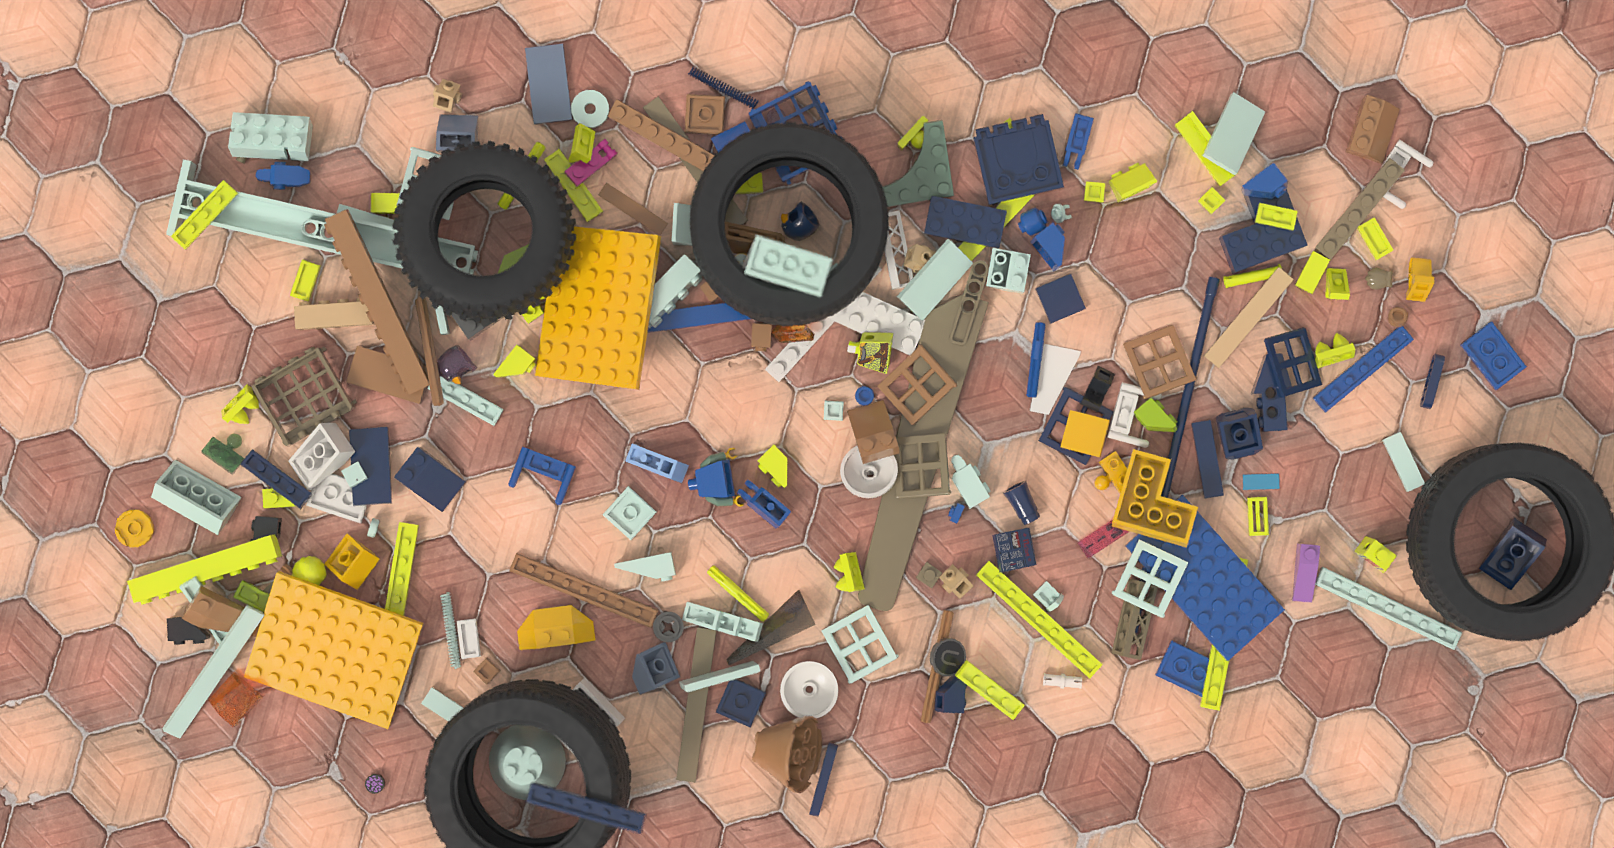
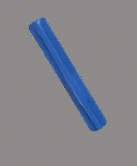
M1042 322L1035 323L1026 393L1027 397L1030 398L1037 397L1046 326Z

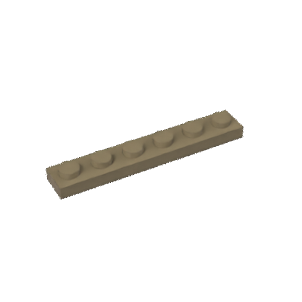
M1389 158L1315 248L1331 260L1405 169Z

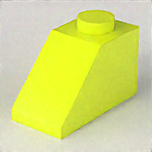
M516 344L493 375L497 378L525 375L526 372L530 373L535 368L536 364L534 362L537 359Z

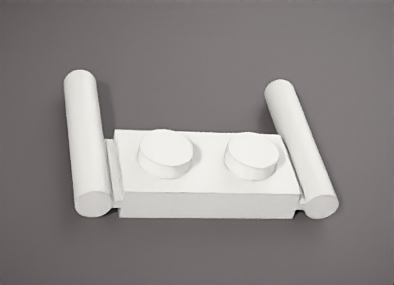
M1399 139L1382 166L1391 158L1404 169L1411 156L1429 168L1433 166L1434 162ZM1389 190L1383 196L1401 209L1406 207V202L1390 193Z
M1122 382L1107 438L1147 448L1149 446L1148 440L1128 435L1138 395L1144 396L1141 387ZM1162 394L1153 396L1151 398L1159 400L1161 399Z

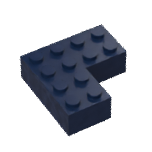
M1288 191L1281 197L1277 198L1275 196L1273 199L1244 196L1254 225L1219 238L1232 274L1308 246L1297 217L1293 231L1255 223L1259 203L1294 210Z

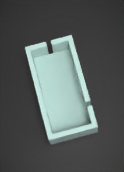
M233 112L231 121L232 132H230L228 148L232 157L288 160L285 150L288 149L291 160L309 161L313 125L310 117Z
M685 254L654 285L649 328L652 326L656 328L663 321L661 316L665 312L670 314L676 308L675 303L679 299L682 301L690 293L688 291L689 288L693 285L696 287L703 280L700 269Z

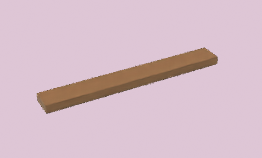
M516 553L509 570L652 628L659 611Z

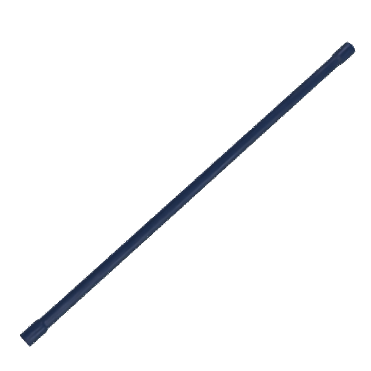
M1215 277L1208 278L1205 300L1190 360V366L1195 376H1197L1213 303L1220 279ZM1195 381L1184 386L1176 420L1177 431L1173 433L1168 459H1171L1161 497H1169ZM1140 624L1135 628L1136 634H1138Z

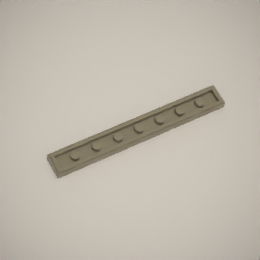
M659 97L643 107L650 118L690 140ZM680 158L695 181L698 182L703 171ZM732 199L726 213L725 222L743 225L748 220Z
M697 627L690 678L711 673L716 630ZM709 686L688 692L676 780L696 782Z

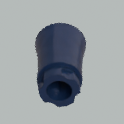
M1026 480L1013 485L1003 492L1024 525L1040 517Z

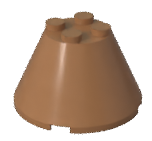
M804 716L764 728L761 732H757L755 735V751L752 756L753 762H756L794 793L804 792L811 784V782H808L811 775L817 772L821 757L822 733L821 729H817L816 723L818 724V720L812 716Z

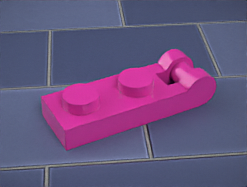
M604 139L593 148L591 160L587 164L579 160L564 173L578 187L618 153L615 149L612 150L609 142ZM602 150L607 154L603 158L599 154Z

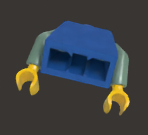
M729 448L726 453L719 452L708 456L700 464V469L695 470L696 478L688 480L689 489H698L700 497H705L706 501L716 506H732L733 504L739 507L744 506L745 504L737 503V499L741 496H735L729 461L737 457L729 455V451H733L735 448Z

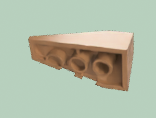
M200 585L182 619L199 628L229 632L245 607ZM261 621L255 628L251 636H257Z

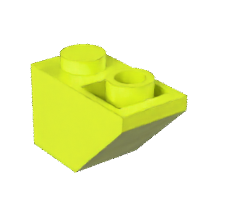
M773 445L757 460L760 463L758 467L765 474L769 472L773 476L771 481L778 488L781 485L785 488L787 486V457Z

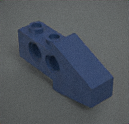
M1268 354L1263 356L1251 394H1259V398H1256L1257 409H1260V417H1258L1259 428H1261V432L1288 430L1285 397L1281 398L1271 362ZM1277 354L1278 361H1284L1283 354ZM1287 368L1282 369L1286 387H1291ZM1267 388L1274 390L1272 398L1266 396L1265 391ZM1269 407H1273L1276 411L1275 416L1272 418L1267 415Z

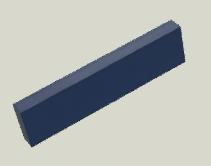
M1211 420L1191 423L1204 499L1224 496Z
M253 449L240 464L300 510L313 495Z

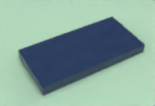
M378 427L349 430L350 444L355 450V453L351 456V465L359 462L368 478L352 488L353 506L392 504L389 428Z

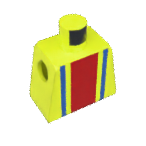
M1367 536L1364 537L1354 551L1382 573H1385L1397 557V555L1377 540Z

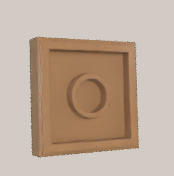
M687 94L685 133L711 135L722 133L725 96Z

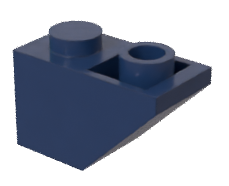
M955 675L950 676L936 691L935 711L942 713H964L967 684Z

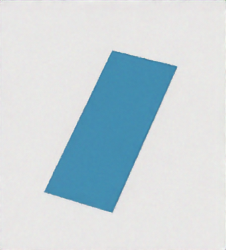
M1279 474L1243 475V490L1280 489Z

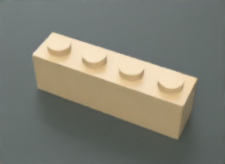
M356 298L357 302H349V299H339L337 303L330 304V300L318 301L317 305H311V302H299V306H294L295 329L297 330L375 325L374 321L370 322L366 314L368 309L365 304L362 305L359 298Z

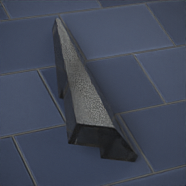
M800 590L796 591L763 623L758 642L747 639L726 659L729 665L816 625Z

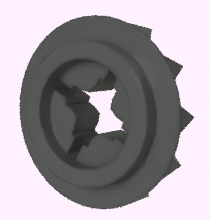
M663 612L654 620V634L663 642L676 641L684 631L683 621L674 612ZM662 621L668 624L674 621L672 625L673 631L668 630L663 633L665 625Z

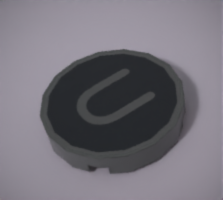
M943 638L938 643L936 642L930 652V663L934 668L933 670L942 676L955 675L966 661L964 646L953 638Z

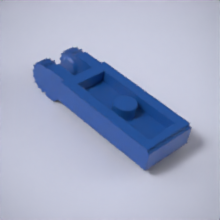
M1075 113L1062 166L1067 167L1070 161V154L1075 153L1078 155L1074 163V169H1079L1082 156L1085 154L1094 118Z

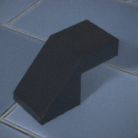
M1097 366L1080 404L1098 412L1112 384L1115 373Z

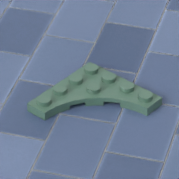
M943 120L923 123V143L918 158L903 177L883 186L888 207L931 200V196L941 198L954 196Z

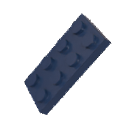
M931 196L924 234L999 249L1007 211Z

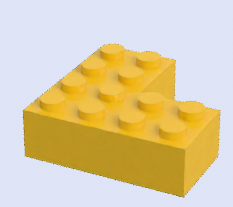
M1133 449L1112 526L1187 548L1198 507L1161 497L1171 459Z

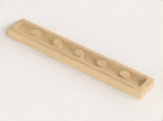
M1278 267L1204 356L1219 368L1294 279Z

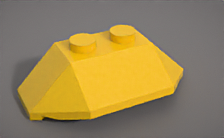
M572 605L533 610L517 630L519 650L571 645L596 640L594 622Z

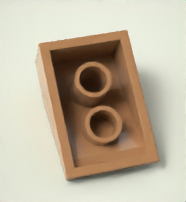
M884 400L847 411L863 464L900 453Z

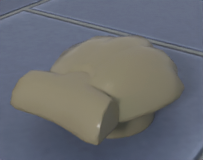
M1372 268L1365 277L1367 285L1374 290L1385 287L1392 288L1393 271L1387 272L1380 268Z

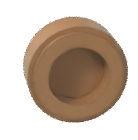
M1395 307L1389 311L1388 322L1392 326L1402 327L1407 322L1408 314L1405 309Z

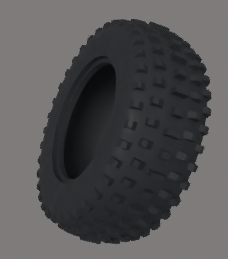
M476 141L468 144V147H465L463 143L458 144L454 151H450L449 148L442 151L439 158L436 155L428 159L429 165L427 167L424 165L419 167L416 171L418 176L416 178L412 176L407 181L410 187L408 190L404 189L400 194L399 198L403 202L398 203L394 211L395 214L399 215L398 218H394L392 226L393 230H397V233H394V239H392L393 244L399 246V248H396L397 254L395 256L397 261H403L401 263L403 268L401 271L403 275L409 274L408 278L411 281L409 285L412 288L417 286L418 291L421 293L419 295L420 298L428 297L432 302L431 306L437 309L441 306L445 309L447 316H451L453 312L459 314L460 320L466 321L468 317L474 318V321L477 323H481L482 319L489 318L490 322L495 323L498 322V318L503 316L505 320L513 319L512 315L519 312L520 315L528 313L527 309L529 306L532 305L534 308L541 305L540 298L550 297L553 293L551 287H557L558 284H561L562 279L559 276L560 274H565L566 270L568 271L570 265L566 261L571 260V256H574V250L570 249V246H573L574 241H576V234H571V231H574L576 220L570 219L573 206L572 203L566 204L567 199L565 196L568 193L566 189L560 190V186L557 184L560 179L557 176L552 178L548 173L549 166L541 167L537 163L538 158L532 155L530 158L524 155L522 148H519L518 151L513 148L510 149V145L505 143L495 146V142L488 141V143L480 145V142ZM480 189H493L511 195L524 206L532 221L531 239L519 261L503 272L487 276L472 275L455 268L441 254L438 242L439 225L448 207L462 195Z

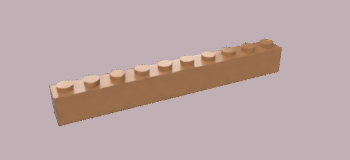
M346 209L326 218L324 227L329 235L332 234L335 240L332 242L335 250L341 252L343 257L341 262L345 270L349 269L352 275L349 277L353 287L357 286L360 292L358 298L362 305L365 304L368 309L366 312L370 322L374 321L376 325L375 333L378 339H382L385 344L383 350L386 356L391 357L393 361L391 366L394 373L400 375L402 380L400 385L403 391H407L410 395L429 386L428 375L349 210Z

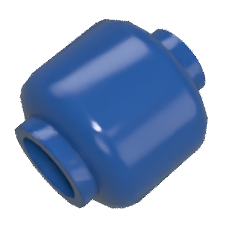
M1034 207L1020 215L1018 225L1022 233L1026 232L1028 235L1033 236L1046 228L1048 220L1042 209L1039 210Z

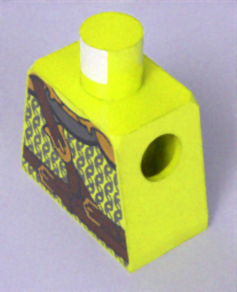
M864 332L862 333L860 343L849 341L848 352L858 354V365L887 374L890 365L893 333Z

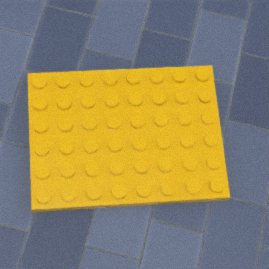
M574 226V231H571V234H576V241H574L573 246H570V249L574 250V256H571V260L566 261L570 267L568 271L566 270L565 274H560L561 284H558L557 287L552 286L551 290L553 293L550 297L546 298L535 376L639 390L661 236Z
M278 571L244 678L389 729L424 623Z

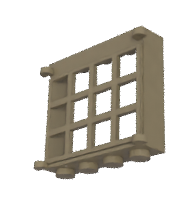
M325 346L316 349L315 347L309 348L304 352V356L300 358L296 356L290 359L287 366L283 368L279 366L273 369L271 375L259 377L254 381L256 384L251 386L285 446H291L310 435L320 423H330L355 409L354 405L357 404V401L350 400L323 353L327 350ZM319 357L326 369L315 374L308 362ZM305 365L312 377L299 384L293 371ZM328 372L334 385L324 390L318 378ZM289 374L296 386L283 392L277 380ZM314 380L321 393L308 399L302 387ZM273 383L280 395L268 402L261 390ZM337 388L343 401L333 406L327 393ZM299 390L305 402L292 408L286 396ZM323 396L329 409L317 415L311 403ZM283 399L289 411L276 417L270 405ZM307 405L314 418L301 424L295 412ZM292 415L298 427L286 433L279 421Z

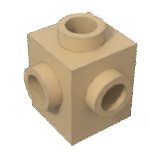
M442 79L439 86L436 85L433 91V96H435L433 107L452 112L455 104H459L461 101V85Z
M915 244L907 249L903 266L912 269L914 273H918L936 252L930 250L928 246Z
M953 564L939 577L944 582L942 587L949 594L953 592L959 599L974 586L967 579L969 575L961 567L957 569Z

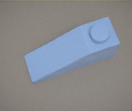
M635 444L631 445L625 460L628 463L680 483L683 482L689 467L687 464Z

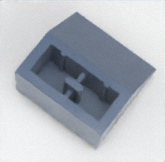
M440 114L436 132V151L438 153H442V151L448 148L450 151H454L458 144L464 143L465 147H468V144L478 141V116Z

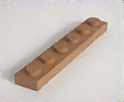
M616 99L608 114V117L702 171H704L715 155Z

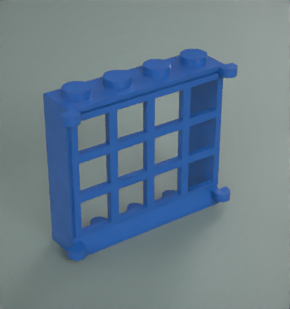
M809 81L805 82V85L755 110H750L751 112L748 113L755 128L767 126L762 113L775 107L780 117V120L774 123L784 124L787 120L799 115L802 122L808 124L803 112L815 107L821 119L812 123L813 127L823 123L825 128L833 134L838 129L834 120H829L826 114L829 110L825 102L821 103L818 98L820 92L817 86H812ZM807 90L813 103L800 109L794 96ZM791 99L797 111L784 117L778 105ZM789 166L775 167L782 182H787L788 185L792 184L790 179L809 170L807 168H800L791 172Z

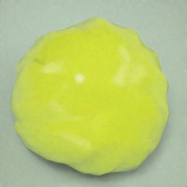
M315 556L302 557L294 564L292 569V576L316 585H320L327 576L325 564Z

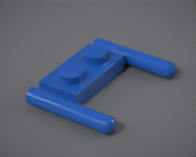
M522 447L508 485L511 488L516 486L522 468L561 481L562 484L555 499V503L561 505L576 466Z

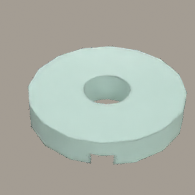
M585 90L574 98L571 104V113L578 124L581 123L588 128H596L607 120L609 104L600 92ZM588 104L595 105L596 110L593 114L585 112V107Z

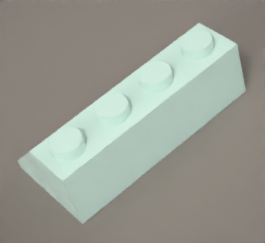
M174 460L157 480L151 498L217 535L228 523L241 500V497L177 460Z

